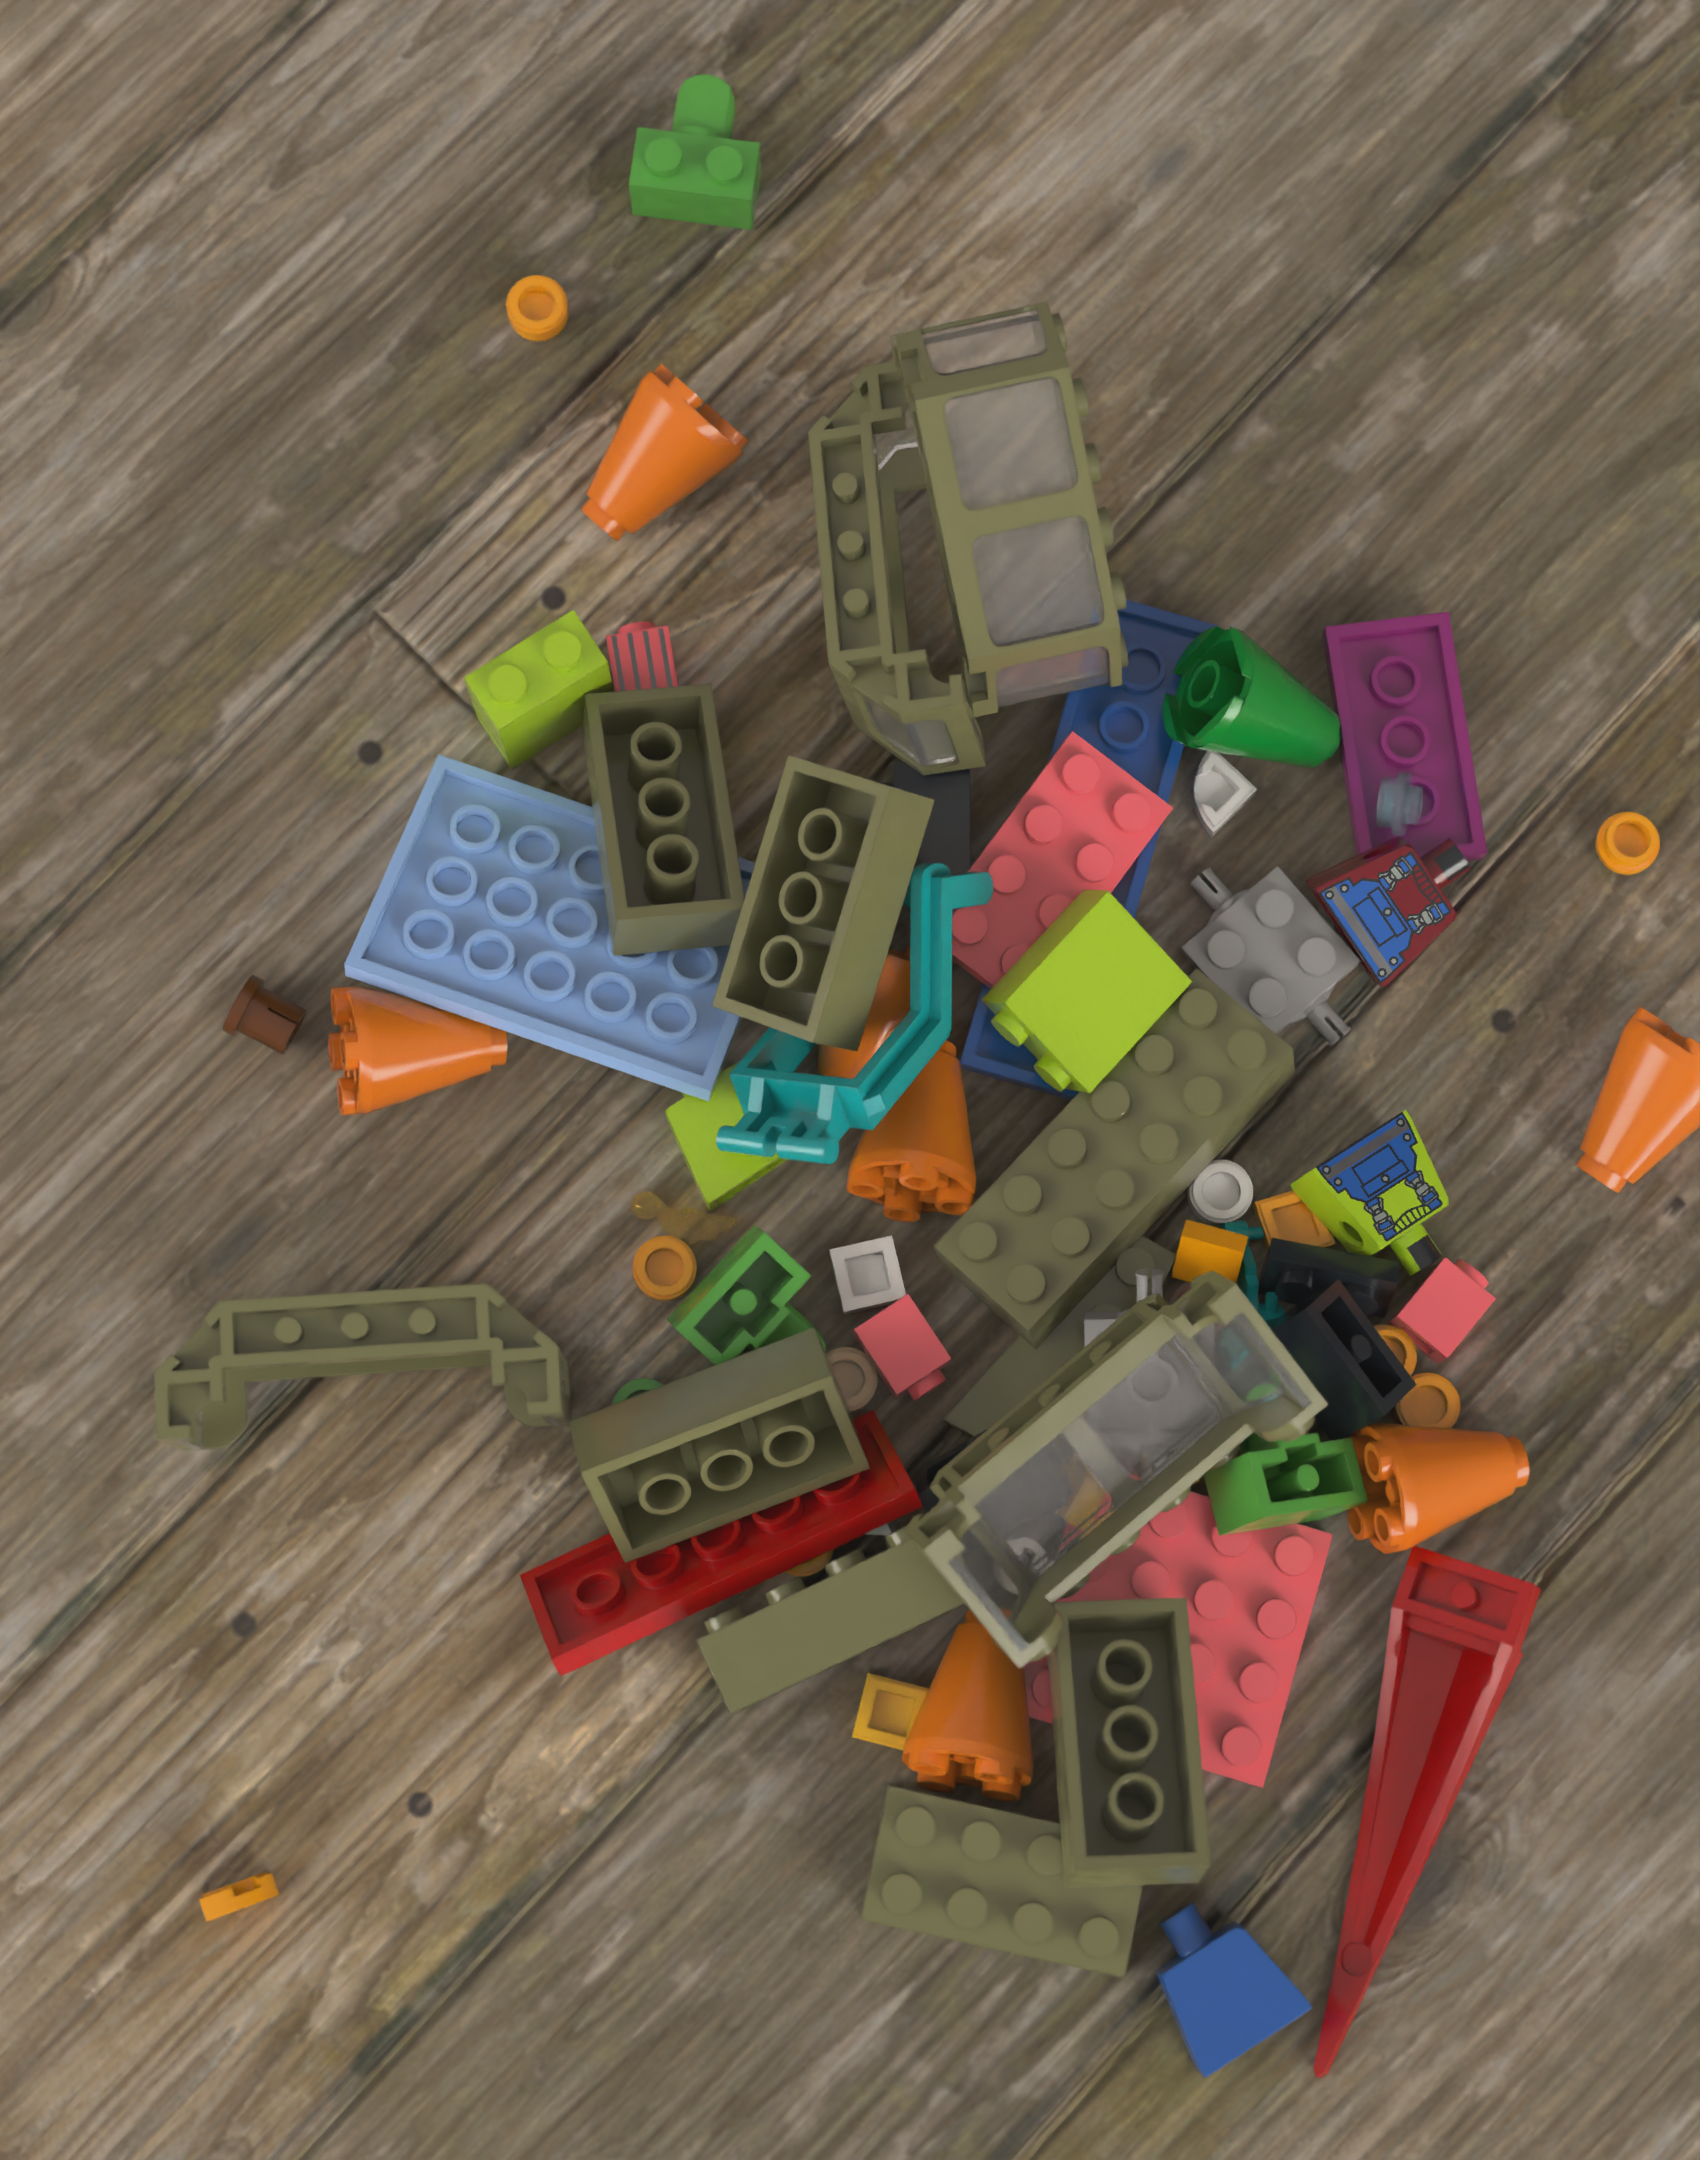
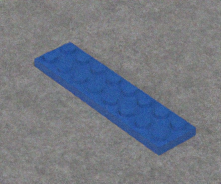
M1126 600V609L1117 611L1120 630L1122 631L1128 654V667L1122 668V685L1115 687L1099 685L1068 692L1049 760L1065 738L1073 731L1168 803L1184 745L1171 739L1165 730L1162 715L1165 693L1167 692L1173 696L1176 694L1181 677L1174 674L1173 670L1185 649L1203 631L1218 625ZM1095 604L1088 628L1092 627L1093 622H1098ZM1095 647L1081 650L1073 677L1099 671ZM1160 827L1111 892L1133 918H1135ZM983 984L961 1056V1069L1072 1100L1080 1091L1064 1089L1061 1092L1050 1086L1034 1069V1064L1038 1059L1023 1043L1020 1047L1013 1045L994 1028L991 1020L995 1014L981 1000L991 989Z

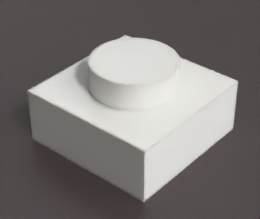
M892 1235L829 1250L844 1315L893 1304L906 1295Z

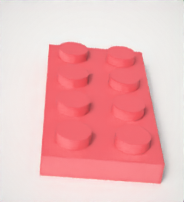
M1072 731L967 872L989 873L993 880V894L990 901L986 904L952 909V960L988 988L992 989L1084 889L1106 890L1110 893L1114 890L1172 811L1173 807Z

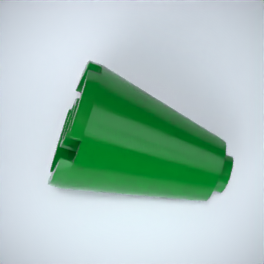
M1219 626L1211 627L1198 635L1185 649L1173 670L1174 674L1181 677L1176 694L1173 696L1166 692L1163 702V724L1171 739L1180 742L1188 748L1305 768H1314L1320 765L1336 752L1341 740L1340 721L1337 713L1245 632L1231 626L1227 630Z

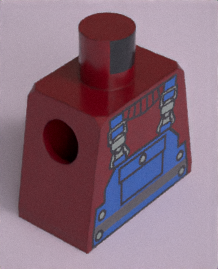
M1395 837L1319 872L1305 882L1350 949L1361 960L1360 963L1369 977L1383 988L1398 976L1455 920L1457 913L1441 889L1471 868L1460 850L1449 838L1419 858L1409 842L1400 837Z

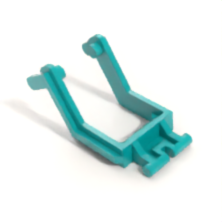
M922 863L914 868L903 902L904 906L910 907L909 1013L854 1079L793 1073L817 1043H812L769 1027L729 1074L744 1116L735 1126L723 1125L720 1127L716 1136V1144L720 1151L772 1157L777 1152L778 1156L782 1159L833 1164L839 1155L838 1141L849 1128L874 1130L950 1036V1031L952 1030V909L988 903L993 894V880L989 873L972 871L951 874L949 868L941 863Z

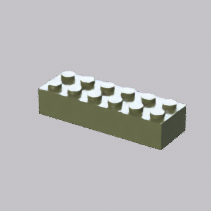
M1197 968L1189 976L1192 983L1091 1093L1079 1092L933 1246L942 1267L1035 1349L1041 1345L1113 1268L1118 1257L1142 1237L1295 1073L1293 1048Z

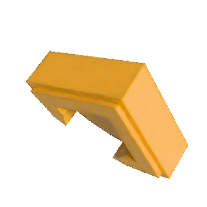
M266 1871L202 1894L199 1902L207 1922L278 1896L279 1892L273 1874H268Z

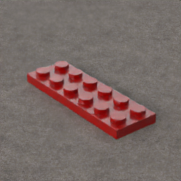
M874 1410L854 1419L870 1469L627 1563L624 1562L609 1533L521 1574L520 1578L549 1655L560 1677L923 1507L912 1481Z

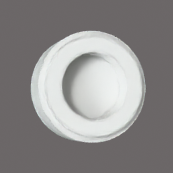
M1213 1160L1188 1186V1203L1193 1213L1207 1224L1220 1226L1222 1223L1237 1221L1245 1214L1252 1202V1181L1247 1172L1238 1164L1228 1160Z

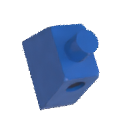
M1193 1902L1184 1905L1159 1922L1178 1956L1156 1970V1973L1193 2064L1205 2078L1312 2009L1303 1994L1239 1923L1232 1921L1212 1934Z

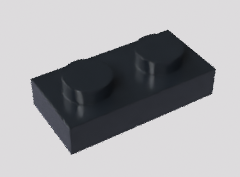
M1272 1238L1260 1273L1258 1294L1266 1295L1268 1292H1275L1280 1300L1290 1304H1298L1339 1279L1366 1316L1384 1318L1398 1284L1400 1262Z

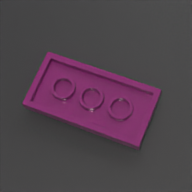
M1449 612L1326 626L1322 637L1333 709L1340 721L1341 740L1339 748L1356 855L1389 839L1400 837L1409 842L1420 858L1449 838L1460 850L1466 861L1484 859L1487 855V847Z

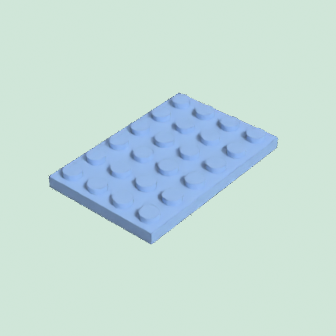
M438 754L344 964L345 976L708 1102L711 1099L742 1019L741 1016L712 1006L730 945L613 956L593 807ZM738 857L745 898L755 863Z

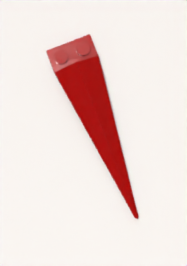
M1413 1546L1391 1608L1378 1714L1358 1841L1340 1940L1313 2068L1315 2076L1318 2078H1323L1327 2075L1518 1667L1523 1656L1520 1650L1541 1591L1533 1583L1418 1546Z

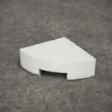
M1211 751L1206 752L1199 764L1193 782L1192 797L1198 820L1205 831L1213 837L1255 795L1257 788L1220 753Z

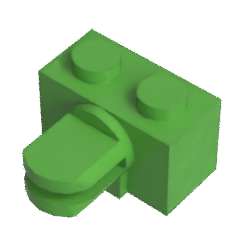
M704 74L693 76L683 82L677 95L672 131L637 127L629 179L632 215L753 230L761 177L760 143L731 139L735 116V101L730 86L721 78Z
M753 1225L674 1310L667 1320L714 1365L737 1357L744 1349H748L751 1352L815 1327L789 1301L808 1281L811 1275L763 1230ZM815 1327L817 1334L820 1338V1341L823 1345V1348L826 1352V1345L823 1336L820 1333V1331Z
M1264 1379L1238 1391V1394L1244 1397L1255 1396L1284 1384L1277 1380ZM1253 1432L1240 1443V1455L1219 1468L1210 1469L1204 1474L1219 1536L1323 1520L1368 1502L1352 1438L1320 1442L1318 1433L1302 1435L1290 1442H1283L1281 1439L1266 1441Z

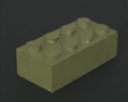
M703 684L585 694L582 734L613 956L731 945L745 898L712 685Z
M788 755L712 1006L812 1043L858 1051L935 800Z
M815 1327L569 1422L580 1473L625 1563L870 1469L854 1419Z
M906 1526L885 1537L886 1540L884 1542L888 1550L866 1560L862 1550H856L825 1565V1570L829 1576L825 1580L806 1588L801 1577L767 1592L765 1596L769 1606L755 1613L745 1616L741 1606H738L704 1622L709 1634L697 1639V1642L730 1714L734 1715L966 1604L906 1535L905 1531L908 1527ZM954 1557L949 1564L968 1586Z
M1161 1598L1053 1602V1606L1063 1617V1624L1059 1631V1642L1047 1654L1065 1888L1199 1883L1210 1868L1211 1859L1187 1599Z
M888 1785L860 1916L861 1920L1125 1978L1143 1885L1065 1888L1060 1822Z

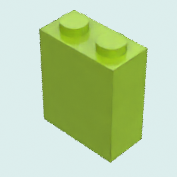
M574 610L464 677L477 718L510 769L515 768L583 725L585 694L614 692L608 661Z
M1084 889L981 1000L995 1014L991 1020L994 1028L1013 1045L1020 1047L1023 1043L1038 1059L1034 1064V1069L1050 1086L1061 1092L1064 1089L1091 1093L1192 981L1109 891Z

